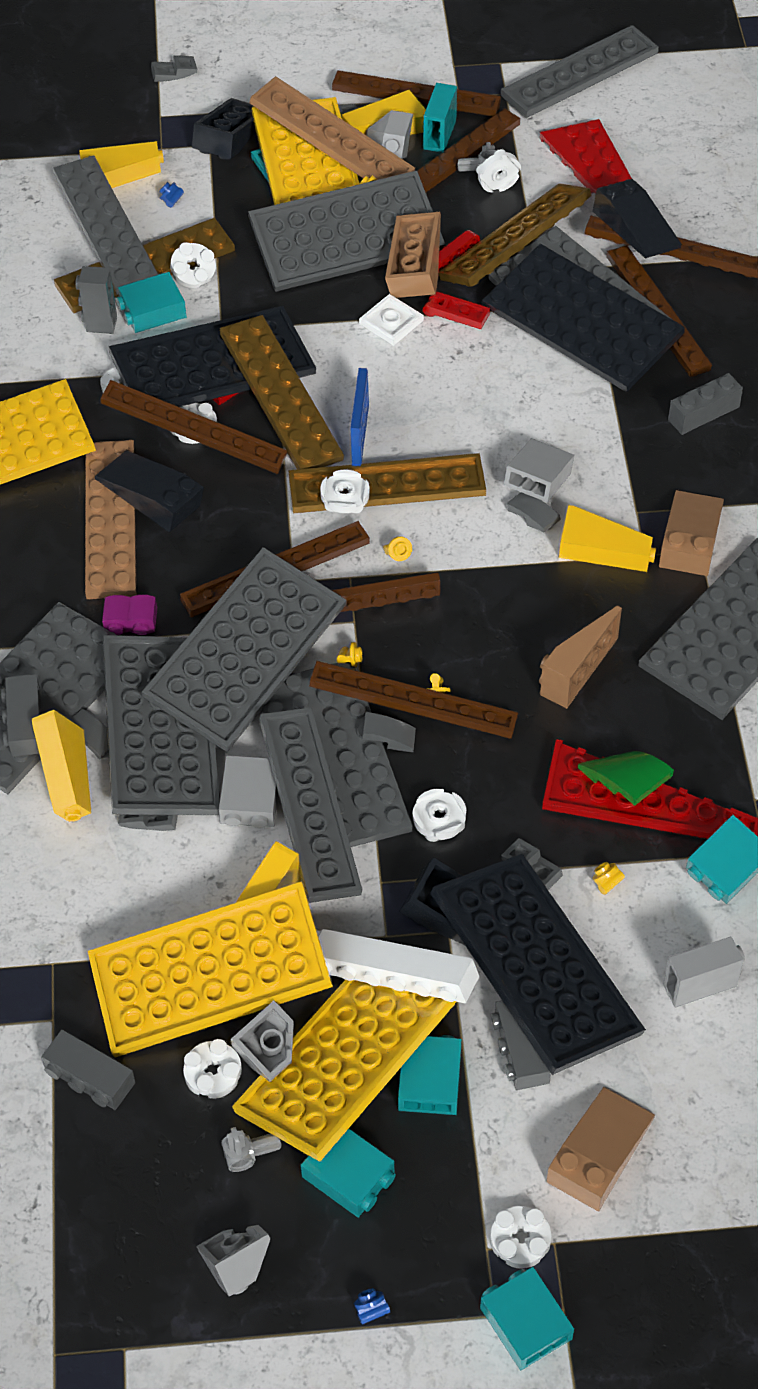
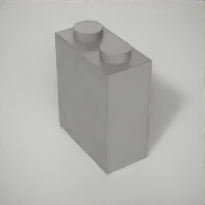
M531 438L507 465L504 486L548 503L570 476L575 455Z
M226 756L219 805L221 824L229 826L247 825L257 828L274 827L278 789L270 759Z
M730 936L669 957L663 985L674 1007L676 1008L737 987L742 964L745 960L743 950L739 945L735 944Z

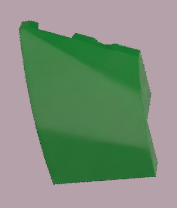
M640 751L627 752L578 764V769L594 783L600 781L614 795L620 792L634 806L670 779L674 773V769L662 760Z

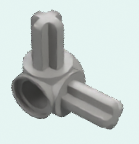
M487 142L485 146H482V152L478 154V158L458 159V171H476L480 164L494 155L496 152L495 146Z
M236 1127L231 1128V1133L227 1134L221 1142L228 1168L232 1172H239L252 1167L256 1161L255 1156L281 1149L280 1139L272 1134L250 1139L249 1135H246L243 1130L237 1131Z

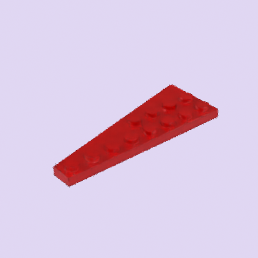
M600 119L540 132L541 142L545 141L550 146V151L553 154L556 153L562 159L561 162L574 171V176L586 188H590L591 193L596 194L597 188L632 179Z
M556 739L542 809L706 839H709L734 815L758 836L757 817L734 808H723L714 804L713 800L704 797V799L688 794V790L681 787L678 790L663 783L634 806L620 792L614 795L600 781L594 783L578 769V764L600 758L586 753V750L579 747L577 750L563 744L562 740Z

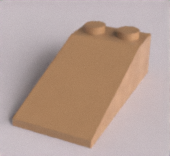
M440 212L396 216L385 276L390 295L395 298L436 294L439 267Z
M676 490L663 540L659 567L708 576L724 499Z
M614 607L558 645L550 655H545L540 665L542 669V675L539 679L541 696L568 708L618 639L621 607Z
M603 1087L550 1164L547 1183L599 1212L651 1125L655 1114Z

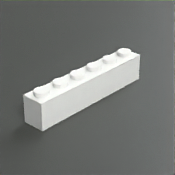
M322 929L319 935L329 975L342 977L348 981L356 980L366 982L372 986L380 985L393 988L396 991H409L424 997L432 996L442 998L448 1002L466 1003L479 978L473 958Z

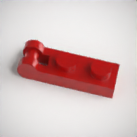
M436 292V294L430 295L429 302L423 307V313L429 317L436 315L482 329L490 315V308Z

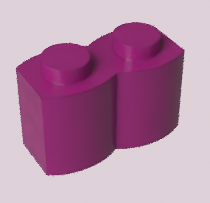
M112 595L105 597L102 622L103 627L108 632L116 635L129 632L146 635L155 632L157 603L154 596L136 595L128 597Z

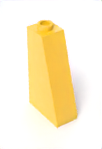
M407 90L342 114V120L367 136V129L391 110L412 113L413 119L410 135L424 133V114L426 109L412 92Z
M157 141L79 150L80 159L95 156L111 188L160 173V163H164L163 151L158 150Z
M568 505L560 541L559 558L647 572L649 562L654 563L656 548H652L653 537L576 506Z
M55 710L32 718V725L53 811L69 822L78 821L81 817L91 814L84 729Z
M276 841L236 903L301 882L299 854Z

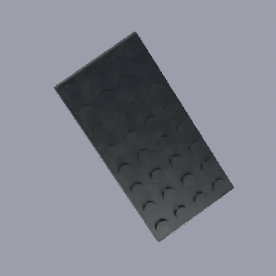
M539 244L482 300L483 306L490 308V311L625 392H628L685 333V327L542 244Z
M283 306L109 346V354L125 386L181 407L251 390L222 339L220 328L263 315L299 378L316 374V366Z
M523 853L433 887L430 894L552 1075L635 1039L644 1033L646 1029Z

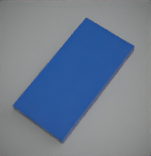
M358 368L350 428L352 466H361L369 411L367 368Z

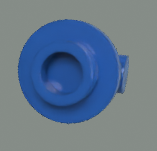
M167 182L160 189L159 192L162 195L159 198L165 201L168 207L172 208L184 194V191L175 182L172 184Z
M374 1288L359 1293L358 1299L354 1302L359 1321L362 1325L390 1313L383 1292H376Z

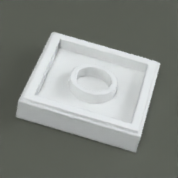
M390 294L359 318L361 326L393 346L424 321L423 314Z

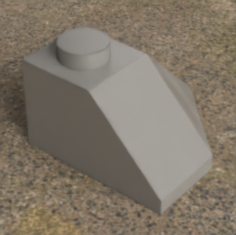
M391 110L367 129V136L398 157L406 158L413 114Z
M273 1001L231 1038L232 1047L254 1071L271 1082L292 1063L294 1021Z
M259 1225L248 1226L246 1233H234L233 1229L225 1230L196 1246L217 1283L228 1296L244 1292L257 1279L270 1242L268 1233Z

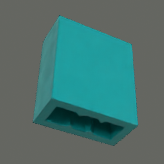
M436 82L424 114V150L441 153L445 151L456 122L457 86Z
M170 272L118 287L119 297H116L117 305L120 311L124 310L125 321L128 326H132L135 333L187 318L185 301Z
M732 815L688 858L686 865L688 874L696 882H703L714 899L717 901L722 900L727 904L758 873V836Z
M450 1035L426 1037L401 1067L398 1111L457 1115L462 1039Z
M350 1129L343 1134L320 1162L308 1156L301 1164V1173L305 1180L358 1218L364 1210L368 1212L377 1201L376 1195L382 1188L387 1189L395 1178L394 1160Z
M534 1267L527 1271H524V1269L518 1270L509 1277L508 1282L500 1287L493 1285L483 1293L480 1304L481 1311L520 1371L571 1341L574 1333L572 1324Z

